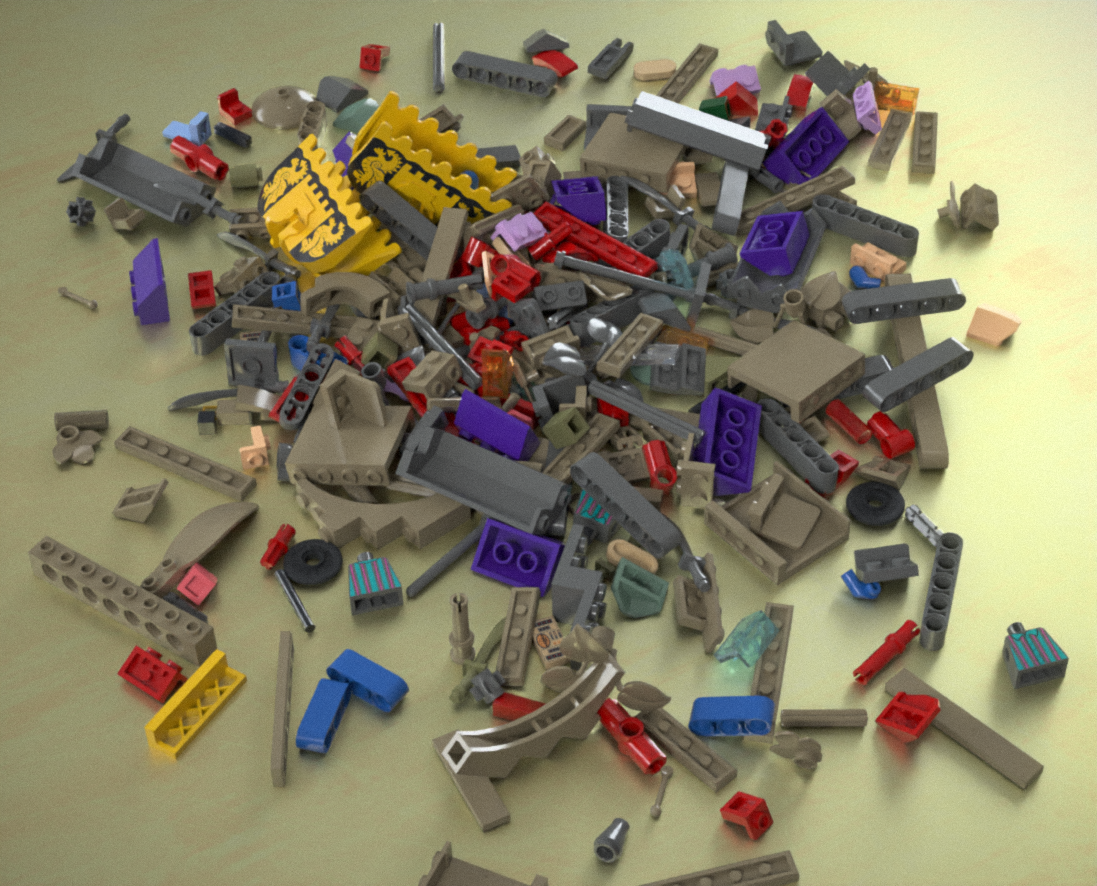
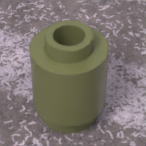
M256 163L236 165L234 168L229 169L231 187L237 186V189L259 186V181H263L262 168H257Z

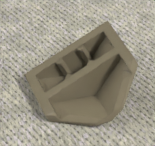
M698 223L690 241L689 249L694 261L704 258L708 251H717L725 247V244L728 242L733 246L736 253L738 246ZM730 262L724 266L719 267V269L731 265L733 263Z
M582 271L578 275L603 301L617 300L631 295L633 291L625 282Z
M874 456L872 461L857 467L853 472L869 481L888 484L900 491L911 465L881 456Z
M164 478L158 484L138 489L133 487L127 488L114 508L113 515L144 523L169 482Z

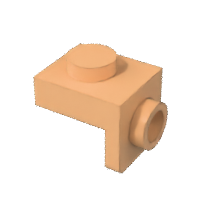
M261 425L250 427L253 445L240 448L243 469L269 465L267 451L271 450L268 435H263Z

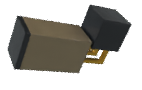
M218 400L217 406H203V410L198 412L197 425L199 435L216 434L217 421L218 425L253 424L254 412L235 410L236 400ZM205 409H217V411H205Z

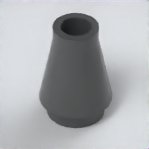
M615 818L595 839L594 853L600 860L611 863L622 856L627 832L630 828L627 821L622 818Z

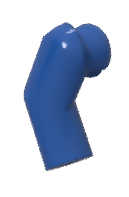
M853 266L850 269L849 276L856 287L862 289L880 287L881 279L869 277L861 266Z
M852 569L841 575L844 583L856 598L871 600L876 598L881 592V586L878 582L865 584L859 581Z

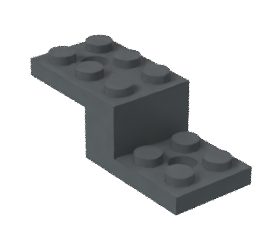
M573 524L551 584L552 615L556 622L572 625L570 632L576 624H579L592 634L593 628L600 626L598 623L599 619H604L607 603L603 602L607 585L603 584L601 571L587 569L588 556H584L587 550L588 538L584 537L583 525ZM570 659V668L578 671L583 662H576Z

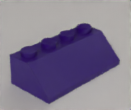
M820 107L806 116L762 163L770 173L783 180L784 183L790 185L791 182L800 185L819 176L849 143V140L824 108ZM802 170L803 172L811 175L810 178L801 174L799 171Z
M716 387L701 405L698 428L702 429L705 433L701 443L695 445L693 462L715 464L714 496L749 493L752 487L762 406Z

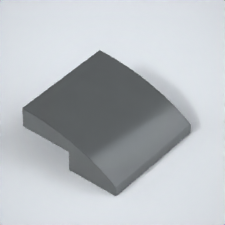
M656 341L652 345L650 390L677 395H703L705 388L706 349L686 343L676 347Z

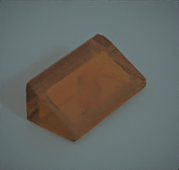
M876 81L874 96L878 110L890 111L891 109L912 112L915 115L920 88Z
M664 325L657 342L676 347L686 343L705 348L707 356L711 338Z

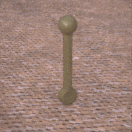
M66 287L58 289L59 296H69L87 304L91 309H96L98 306L96 300H88L71 293Z
M664 766L661 769L662 781L655 805L650 808V814L654 817L660 816L662 812L660 805L667 781L673 776V768L670 766Z

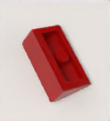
M504 692L492 704L493 716L515 721L534 712L546 703Z

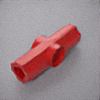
M179 135L173 138L170 152L184 160L192 172L200 170L218 181L226 178L229 171L228 164L215 157L212 150L206 144L198 146Z
M606 699L597 713L601 717L599 721L617 741L619 751L624 755L630 756L645 775L651 774L652 776L660 772L667 762V757L644 732L642 721L631 717L616 699Z

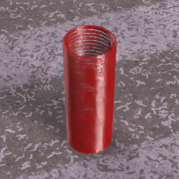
M834 400L827 406L826 414L858 444H864L871 438L872 430L840 400Z

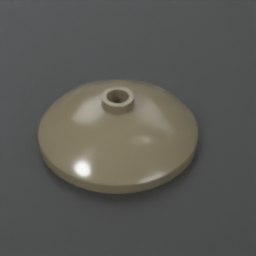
M278 86L264 91L255 99L252 105V114L259 124L267 128L278 130L293 129L300 126L305 106L309 102L317 101V99L311 92L301 87Z

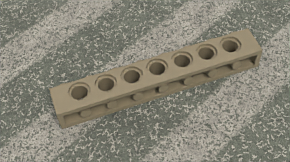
M45 536L28 552L34 575L196 666L200 667L217 649L214 628L211 625L56 540Z

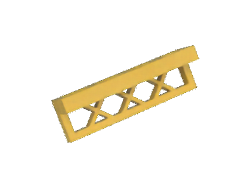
M216 649L146 724L144 728L149 746L177 759L247 682L245 674L228 666L226 653ZM225 676L235 680L228 686L219 687L218 685ZM217 696L218 700L213 705L201 707V702L205 698ZM199 715L200 719L196 724L183 726V722L187 717ZM181 735L182 739L175 747L164 743L169 737Z

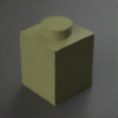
M377 331L362 349L361 362L364 365L376 362L380 364L382 369L384 368L387 371V367L392 365L397 359L398 345Z
M576 407L556 413L544 425L542 430L554 447L559 449L576 444L590 427Z

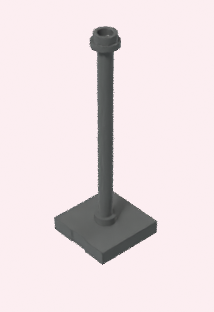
M563 250L562 252L557 251L554 265L558 266L559 269L564 265L685 298L686 302H690L686 321L691 327L690 331L694 329L705 297L712 264L702 262L694 288L689 287V289L565 256L566 251Z
M286 274L280 280L281 284L296 281L298 285V280L293 274ZM262 330L257 341L226 339L224 350L228 385L247 386L246 379H254L255 386L272 384L279 381L276 343H268L272 331Z

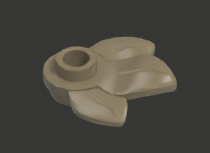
M72 425L64 426L58 431L56 437L57 445L52 450L53 457L59 464H63L70 459L80 464L88 463L94 458L92 446L101 442L102 437L93 430L80 431Z
M778 731L775 733L774 737L778 745L771 746L769 748L771 752L784 758H792L796 765L806 769H814L821 762V746L814 739L809 737L800 738L797 734L790 731Z

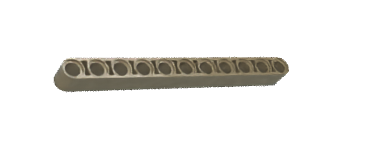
M910 273L885 275V287L913 283ZM920 316L890 319L899 365L927 350ZM934 385L907 400L920 469H947L949 464L948 446Z

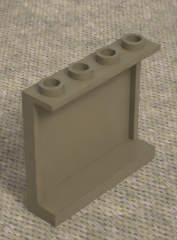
M610 113L580 156L581 177L598 176L599 180L607 182L610 176H628L646 183L658 192L667 193L670 188V175L686 151L687 146L633 128L632 132H628V124L624 123L626 115Z
M793 320L727 367L728 387L733 388L742 381L791 406V419L800 423L865 375V353Z
M314 405L285 462L291 484H296L297 481L305 478L312 484L390 486L391 481L388 473L390 464L404 433H411L416 426L412 407L384 406L388 419V424L384 427L355 416L337 430L330 426L325 405Z
M777 461L773 465V474L751 487L749 493H742L722 506H719L712 500L705 505L704 524L776 585H779L848 540L851 520L844 513L838 511L827 499L818 495L807 483L802 482L788 468H785ZM774 473L784 477V494L816 506L821 511L820 517L800 550L791 549L750 531L751 517L748 516L750 506L753 501L758 502L761 497L760 491L766 481L770 482Z

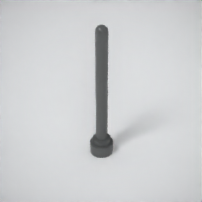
M484 513L481 516L480 525L408 586L406 594L409 597H413L481 538L487 518L494 517Z

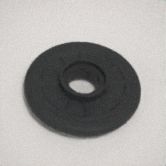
M865 482L850 490L846 498V507L849 513L859 522L872 526H883L895 522L902 516L905 510V501L901 493L888 484ZM879 501L882 505L875 507L870 505L869 502Z
M309 539L295 544L287 551L283 560V568L286 575L299 584L318 585L331 580L338 574L342 567L343 557L341 551L333 543H327L322 539ZM310 559L320 560L316 565L306 564Z

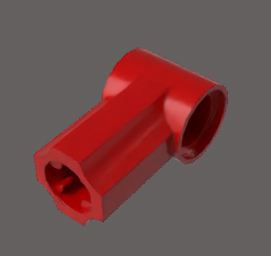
M773 119L765 130L758 132L771 136L767 150H773L784 140L788 130L786 123L781 122L780 119Z
M471 236L461 259L480 268V266L483 267L482 252L487 251L494 256L499 253L491 248L489 244Z
M498 254L491 260L490 268L494 275L501 276L510 270L531 283V291L541 281V272L522 262L517 255Z
M876 412L867 420V426L880 441L881 450L886 458L893 459L915 449V441L910 431L907 429L900 430L886 413Z
M650 441L642 446L651 479L650 489L663 490V497H665L673 490L677 480V472L671 465L665 441ZM658 478H665L669 483H661Z

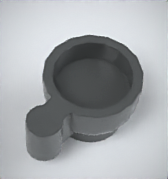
M278 443L277 481L290 482L285 465L293 448L289 443Z

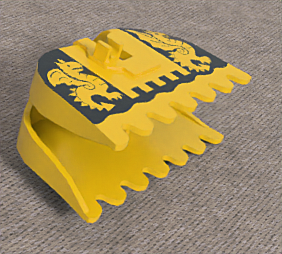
M390 91L379 108L355 137L347 175L352 186L360 194L376 181H382L436 227H438L444 207L467 209L468 217L466 222H471V225L512 207V203L506 199L492 202L490 197L491 193L508 185L517 176V172L514 169L504 168L501 171L496 170L497 161L491 155L477 158L476 153L478 149L475 144L467 143L459 146L457 144L458 134L455 131L448 130L445 133L437 131L439 127L437 119L432 117L421 121L418 119L420 111L417 106L399 107L400 97L394 91ZM464 170L473 171L479 179L478 189L473 190L470 188L472 179L469 175L459 174Z
M310 134L273 170L260 192L257 207L260 215L266 219V228L271 236L270 243L273 248L281 247L290 260L302 265L315 277L334 272H352L368 276L372 271L374 272L380 266L400 254L402 248L397 243L386 246L391 238V232L387 229L377 232L382 222L375 216L368 217L370 212L359 203L360 193L355 189L350 190L352 184L348 175L341 176L346 169L345 164L342 161H338L336 164L327 161L321 165V162L326 157V151L322 148L312 151L317 144V138L314 134Z

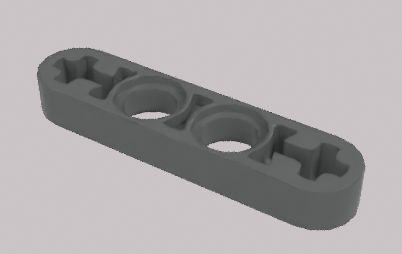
M321 343L312 348L281 408L279 423L284 429L296 430L302 424L320 388L319 385L322 384L332 365L334 352L329 345ZM321 353L326 354V357L322 359L319 366L316 364L318 356H320ZM307 372H315L319 379L309 381L305 378V374ZM297 392H304L308 395V400L300 402L296 400L294 395ZM293 407L296 408L295 418L288 421L287 416H290Z

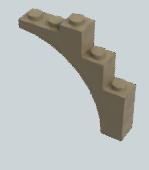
M305 478L296 482L297 495L295 497L297 503L301 508H306L312 514L314 520L319 523V537L327 543H333L338 549L362 536L365 542H370L379 550L404 535L408 542H413L419 549H422L471 519L469 506L440 493L419 500L397 504H369L353 502L333 496L317 488Z
M609 653L607 661L602 663L593 662L570 687L534 712L494 728L477 731H457L443 750L442 755L456 774L507 778L522 756L546 759L561 737L586 739L601 718L597 711L623 677L625 671Z

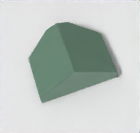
M363 99L353 103L341 112L333 122V126L359 133L361 128L379 108V105L372 99Z
M622 557L619 560L611 590L620 611L624 615L635 619L658 614L661 611L669 582Z

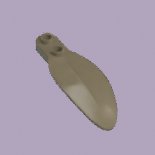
M252 502L225 503L210 508L196 516L175 537L159 566L142 581L140 587L162 599L183 578L186 568L202 559L237 524L257 510L259 505Z

